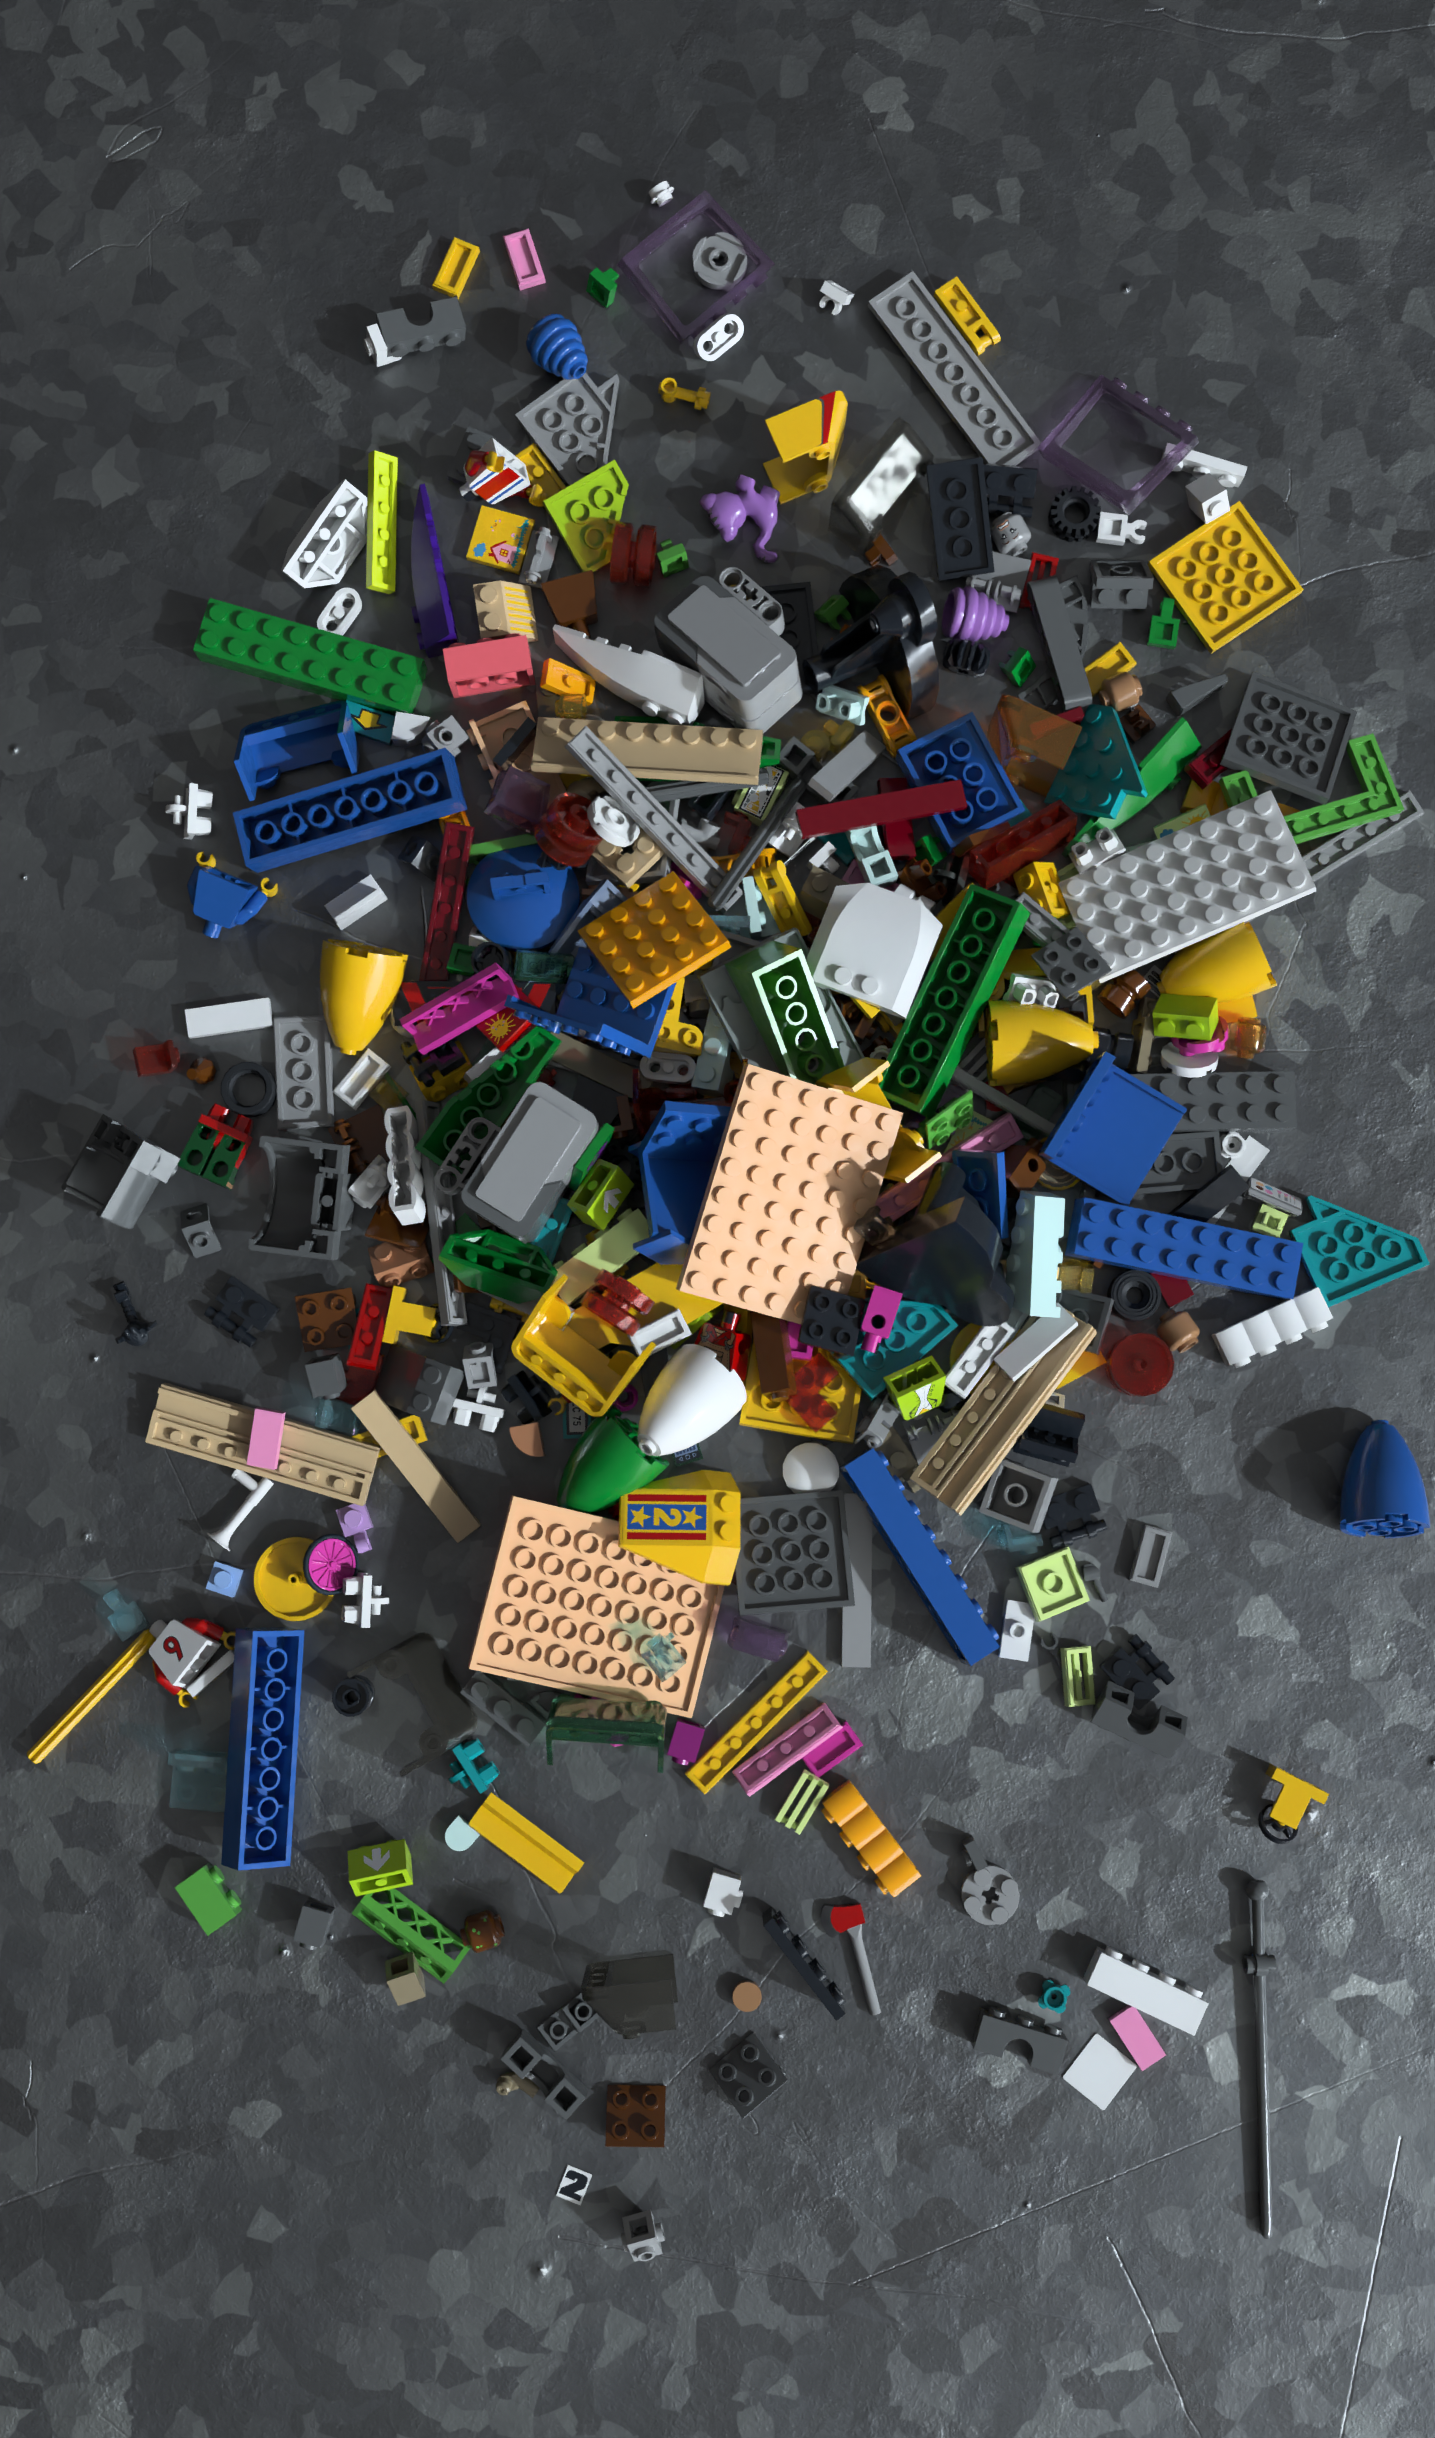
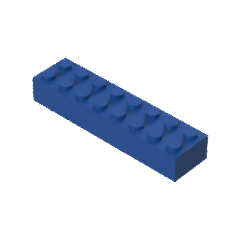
M442 748L233 812L245 865L254 872L259 873L468 809L455 758L446 748Z
M1083 1197L1075 1199L1065 1255L1259 1296L1290 1300L1294 1299L1303 1243Z
M874 1448L867 1449L840 1466L839 1471L853 1493H856L861 1501L865 1500L868 1504L866 1509L872 1518V1523L960 1662L972 1666L1000 1647L996 1641L999 1639V1635L990 1623L986 1624L980 1615L983 1614V1610L974 1598L971 1600L964 1591L968 1588L965 1581L959 1574L955 1575L949 1567L952 1564L949 1556L943 1549L939 1550L934 1544L935 1534L928 1524L923 1525L917 1517L921 1514L912 1499L906 1500L901 1492L905 1488L897 1475L892 1476L887 1470L886 1466L889 1465V1462L882 1451H875Z
M290 1627L236 1628L221 1865L238 1871L290 1866L305 1630Z

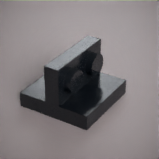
M1045 1403L1014 1444L1013 1452L1069 1467L1070 1462L1075 1464L1078 1456V1439L1085 1422V1414Z

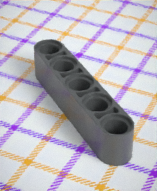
M1052 575L1027 582L1029 601L1062 710L1066 712L1080 706L1091 705V689L1057 577Z

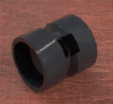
M484 942L474 949L471 956V965L476 974L497 963L511 978L514 977L517 970V961L509 950L494 942ZM496 974V975H494L493 977H491V978H489V979H487V980H488V981H493L494 979L498 978L499 976Z
M1094 1026L1093 1031H1098L1099 1046L1094 1048L1093 1054L1089 1056L1091 1059L1090 1063H1093L1098 1055L1106 1051L1116 1057L1112 1064L1125 1071L1130 1061L1134 1035L1119 1031L1112 1035L1110 1029Z
M362 1675L347 1677L335 1687L332 1693L334 1708L346 1717L360 1715L372 1705L375 1699L373 1683Z

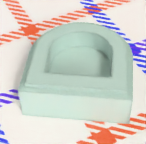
M460 1814L449 1825L445 1833L447 1845L455 1851L468 1849L480 1836L479 1833L469 1827V1822Z

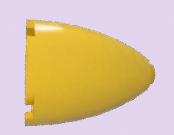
M1250 922L1240 923L1180 949L1159 975L1161 981L1156 983L1160 994L1217 998V1003L1255 995L1277 986Z
M338 939L323 940L320 960L321 1002L328 1031L334 1045L340 1047L339 1052L356 1055V1052L362 1051L381 1029L398 996L406 968L407 954L389 948H382L381 950L379 947L364 945V943Z
M989 1000L987 1003L989 1008L985 1010V1046L987 1061H989L986 1064L989 1086L1014 1085L1052 1076L1082 1062L1093 1054L1094 1048L1099 1046L1098 1031H1093L1092 1025L1062 1010L1035 1003L1020 1004L1013 1000Z

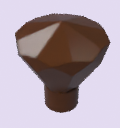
M200 1057L192 1062L190 1069L187 1070V1077L190 1080H195L197 1083L205 1085L214 1080L216 1069L211 1060Z

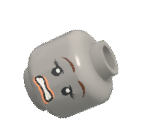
M1007 512L992 522L991 538L1001 554L1012 553L1013 556H1017L1028 548L1026 544L1031 538V532L1021 515Z

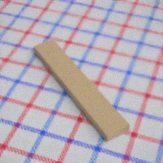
M375 1390L351 1408L457 1543L481 1525Z

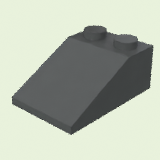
M391 1344L374 1390L388 1405L425 1420L446 1425L465 1371Z

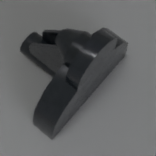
M876 565L851 575L842 583L839 592L849 602L847 608L855 623L827 642L819 654L803 660L802 668L808 685L813 691L817 692L877 667L880 675L883 674L888 681L892 694L906 721L931 711L936 703L939 692L938 662L932 642L936 636L938 626L934 603L928 589L915 573L907 572L897 576L890 568Z
M950 1162L937 1163L933 1167L914 1218L864 1240L856 1269L883 1288L902 1293L903 1297L920 1303L943 1305L964 1321L989 1327L1001 1325L1009 1319L1015 1296L1013 1290L1006 1283L1003 1267L999 1262L1003 1245L998 1229L981 1210L978 1201L962 1188L966 1179L965 1172L959 1166Z

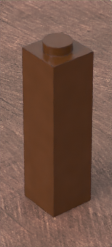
M750 1310L761 1393L768 1399H772L773 1402L788 1400L790 1395L797 1394L787 1320Z

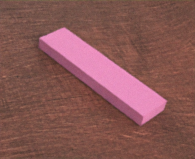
M823 1703L735 1768L732 1773L750 1797L843 1727L826 1703Z

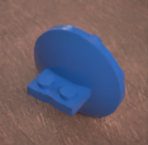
M540 844L521 846L488 854L476 866L468 883L467 905L475 927L490 942L497 943L509 951L532 952L554 944L580 905L579 885L570 865L565 870H556L554 867L541 868L536 864L537 859L543 853Z

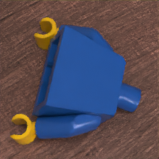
M199 852L196 855L199 865L194 867L187 883L190 901L194 906L193 913L206 919L202 933L211 938H218L222 927L230 929L246 923L260 911L267 902V897H273L278 892L277 883L273 889L268 890L265 888L269 882L267 877L261 881V891H257L258 886L214 868L216 860L213 854L210 855V859L207 862H203L205 858L203 852Z

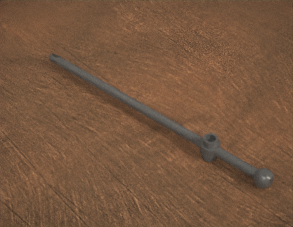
M1250 1880L1246 1885V1893L1249 1899L1252 1900L1253 1952L1251 1955L1243 1956L1242 1964L1245 1974L1254 1975L1260 2232L1265 2239H1269L1272 2237L1266 1976L1268 1973L1276 1972V1959L1273 1954L1266 1955L1264 1900L1268 1897L1269 1888L1263 1880Z

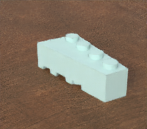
M1021 1190L1020 1197L1016 1203L1015 1226L1011 1232L1010 1255L1006 1261L1007 1272L1005 1280L1015 1296L1013 1308L1029 1316L1060 1318L1061 1307H1056V1293H1061L1062 1281H1057V1265L1062 1263L1063 1252H1061V1248L1058 1245V1238L1063 1237L1065 1198L1047 1192Z

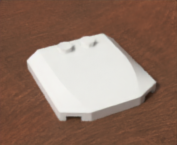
M871 883L839 885L834 889L806 962L815 986L825 990L827 988L879 1007L881 1011L906 1020L943 925L920 901Z

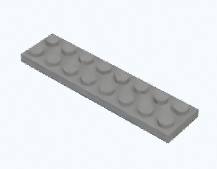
M914 271L868 301L869 309L979 457H983L985 464L1016 466L1041 449L1042 443Z

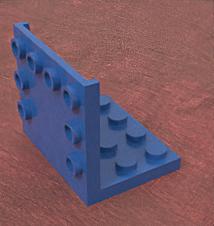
M579 947L556 1015L511 995L507 996L504 1006L515 1010L513 1016L543 1027L547 1031L560 1034V1031L583 1037L598 1042L600 1045L611 1048L613 1051L630 1056V1053L651 1058L676 982L633 1009L589 949Z
M1105 1051L1096 1057L1038 1155L1121 1205L1129 1206L1130 1201L1182 1116L1187 1111V1108L1112 1064L1116 1057Z
M664 1101L638 1148L650 1238L671 1229L691 1240L731 1107Z

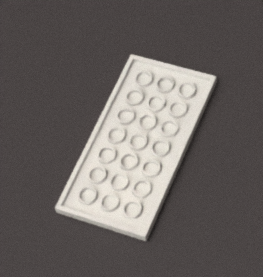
M1271 790L1102 863L1082 875L1079 873L1059 882L1060 889L1076 927L1083 933L1100 956L1109 963V967L1112 969L1111 972L1099 978L1100 983L1316 892V886Z

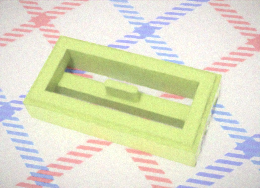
M1091 1646L1060 1648L1065 1706L1074 1707L1095 1704ZM1079 1653H1082L1085 1699L1082 1698V1672L1080 1671Z
M804 1769L777 1813L775 1820L779 1823H785L787 1828L795 1829V1832L800 1835L829 1788V1783ZM806 1779H809L811 1782L790 1817L786 1816L787 1810ZM816 1785H819L820 1789L800 1822H796L795 1820Z

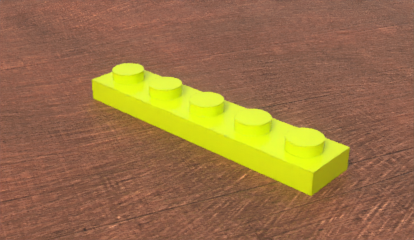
M374 450L368 453L366 588L391 594L395 592L398 458Z

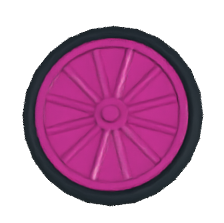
M326 1534L314 1540L309 1545L303 1559V1572L307 1583L312 1589L324 1595H335L343 1592V1578L357 1576L359 1569L358 1554L354 1545L348 1539L338 1534Z

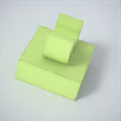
M1261 1204L1249 1231L1280 1238L1289 1215Z

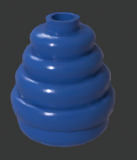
M550 314L537 321L528 333L526 340L527 351L530 353L532 361L547 372L561 376L565 380L581 378L586 372L588 358L576 325L561 314Z

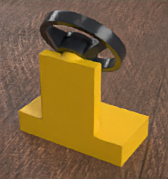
M393 1286L382 1342L397 1345L399 1331L423 1335L428 1342L435 1344L443 1343L450 1337L454 1326H448L443 1336L441 1334L443 1326H441L440 1311L435 1314L436 1308H439L438 1303L430 1307L406 1303L408 1289ZM431 1332H433L437 1340H433L430 1338Z
M1270 1763L1265 1774L1282 1783L1283 1786L1275 1803L1265 1806L1260 1811L1258 1824L1264 1836L1270 1841L1277 1844H1287L1296 1837L1299 1822L1310 1799L1312 1798L1325 1804L1329 1794ZM1271 1809L1268 1815L1271 1819L1263 1821L1265 1811ZM1265 1826H1272L1274 1830L1283 1832L1288 1839H1279L1273 1836Z

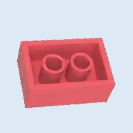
M512 633L506 635L504 639L493 640L492 638H483L474 644L454 643L449 645V648L443 649L447 679L454 698L536 685L531 652L526 635L521 636L519 633Z

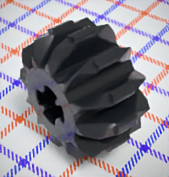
M959 638L948 640L947 646H945L942 665L958 674L974 678L984 676L986 669H988L990 650L984 647L983 644L975 643V641Z

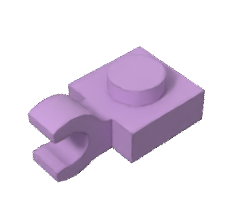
M351 1504L336 1510L344 1536H354L358 1553L372 1550L366 1530L373 1528V1524L366 1504L364 1506Z

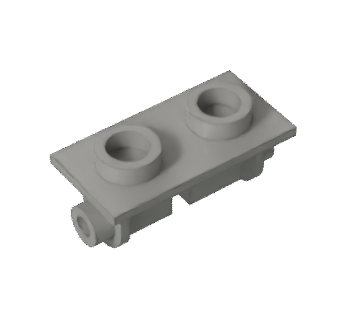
M540 527L539 531H532L518 583L542 589L541 583L548 581L559 541L558 536L550 535V529Z
M888 1392L881 1399L876 1397L867 1409L870 1412L869 1416H865L856 1428L859 1434L854 1441L855 1444L861 1439H864L867 1445L874 1449L883 1444L889 1428L899 1415V1411L893 1402L887 1400L889 1397Z

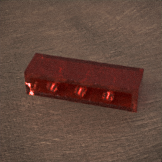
M1061 799L1057 800L970 851L968 873L984 889L991 888L1030 863L1039 860L1071 841L1075 837L1078 816Z

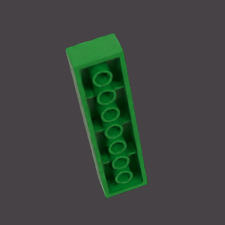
M209 598L193 648L200 661L335 700H348L396 716V711L414 714L428 670L422 658Z
M970 884L887 1057L890 1066L882 1073L883 1080L878 1084L887 1101L929 1120L932 1119L1030 915V912L1020 902Z

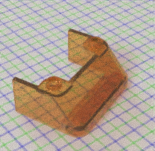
M1002 695L996 706L987 734L991 747L1012 786H1021L1046 798L1058 770L1064 769L1082 727L1014 696Z

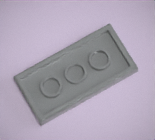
M324 1015L273 1018L278 1130L316 1129L334 1126L332 1038Z

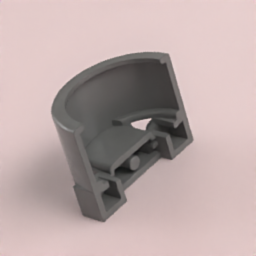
M102 1114L61 1188L100 1209L96 1213L98 1217L120 1227L132 1229L159 1181L167 1183L169 1178L176 1173L178 1162L181 1158L161 1145L132 1131L120 1122Z
M261 1136L259 1147L265 1150L268 1157L270 1188L262 1224L258 1232L252 1238H249V1250L337 1260L341 1231L351 1230L354 1201L352 1199L353 1196L348 1193V1190L357 1180V1173H348L350 1145Z

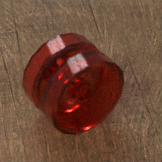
M621 521L616 522L610 566L611 584L625 585L629 581L631 568H633L634 585L636 587L650 588L657 558V526L642 524L638 529L636 541H634L633 524Z
M565 792L558 794L547 809V812H545L535 826V838L542 850L556 862L573 867L584 865L603 840L591 826L587 817V809L592 802L576 793Z
M601 1269L594 1282L607 1295L604 1297L596 1291L587 1290L580 1304L623 1333L634 1337L641 1325L639 1320L628 1311L631 1309L639 1315L647 1316L655 1302L629 1281L620 1276L617 1277L605 1269Z
M1137 1333L1122 1337L1112 1344L1106 1355L1105 1370L1108 1380L1116 1390L1129 1396H1148L1158 1393L1167 1386L1173 1376L1174 1360L1171 1350L1163 1340L1153 1334ZM1140 1359L1143 1361L1140 1365L1143 1370H1139L1136 1367V1362Z

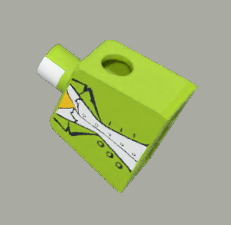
M931 1355L883 1377L893 1404L903 1419L919 1420L924 1417L925 1412L940 1405L946 1375Z

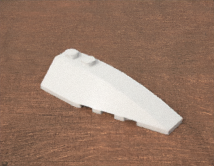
M554 625L552 629L555 644L595 681L615 695L642 709L650 716H659L667 720L671 725H693L705 704L701 673L653 652L644 650L642 654L631 652L632 648L629 645L621 643L620 647L617 648L611 646L607 639L597 637L593 641L584 632Z

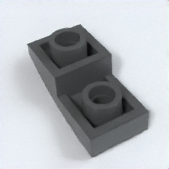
M583 1990L542 2021L536 2029L555 2052L576 2033L582 2032L603 2013L588 1993Z

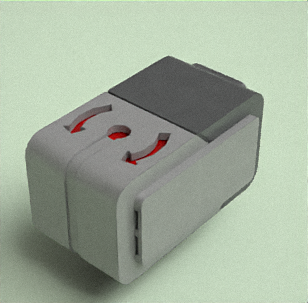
M728 567L720 573V584L709 576H701L695 579L656 614L654 630L664 658L702 674L704 698L707 703L735 728L763 730L764 734L802 698L796 652L792 646L780 637L785 629L783 610L780 603L737 567Z
M533 1083L527 1088L502 1129L482 1117L474 1118L468 1123L435 1176L436 1186L448 1195L458 1194L462 1190V1200L467 1207L526 1245V1243H530L538 1237L568 1190L574 1164L597 1134L600 1126L595 1116L584 1107L545 1083ZM485 1125L488 1127V1134L485 1138L477 1139L474 1137V1130L477 1126ZM469 1151V1155L472 1157L471 1160H464L462 1162L459 1154ZM454 1163L457 1167L459 1166L462 1170H464V1172L461 1174L455 1168L451 1167L452 1164ZM447 1174H455L457 1177L456 1184L451 1188L443 1186V1178Z

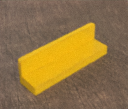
M492 1792L468 1823L469 1827L558 1894L563 1892L570 1880L584 1864L581 1859Z

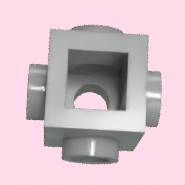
M451 715L442 723L436 720L424 729L426 735L422 738L421 743L425 753L446 748L455 758L461 753L459 747L469 737Z
M651 2209L622 2217L624 2233H621L622 2245L625 2252L630 2251L634 2262L649 2261L655 2256L663 2254L661 2242L665 2241L663 2226L661 2222L656 2223Z

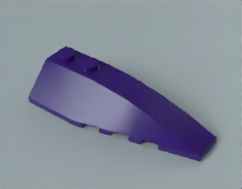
M420 484L414 511L411 540V570L416 606H412L411 609L414 622L420 623L422 631L417 633L420 650L425 649L428 658L443 655V649L449 648L451 644L459 643L428 492L426 485Z

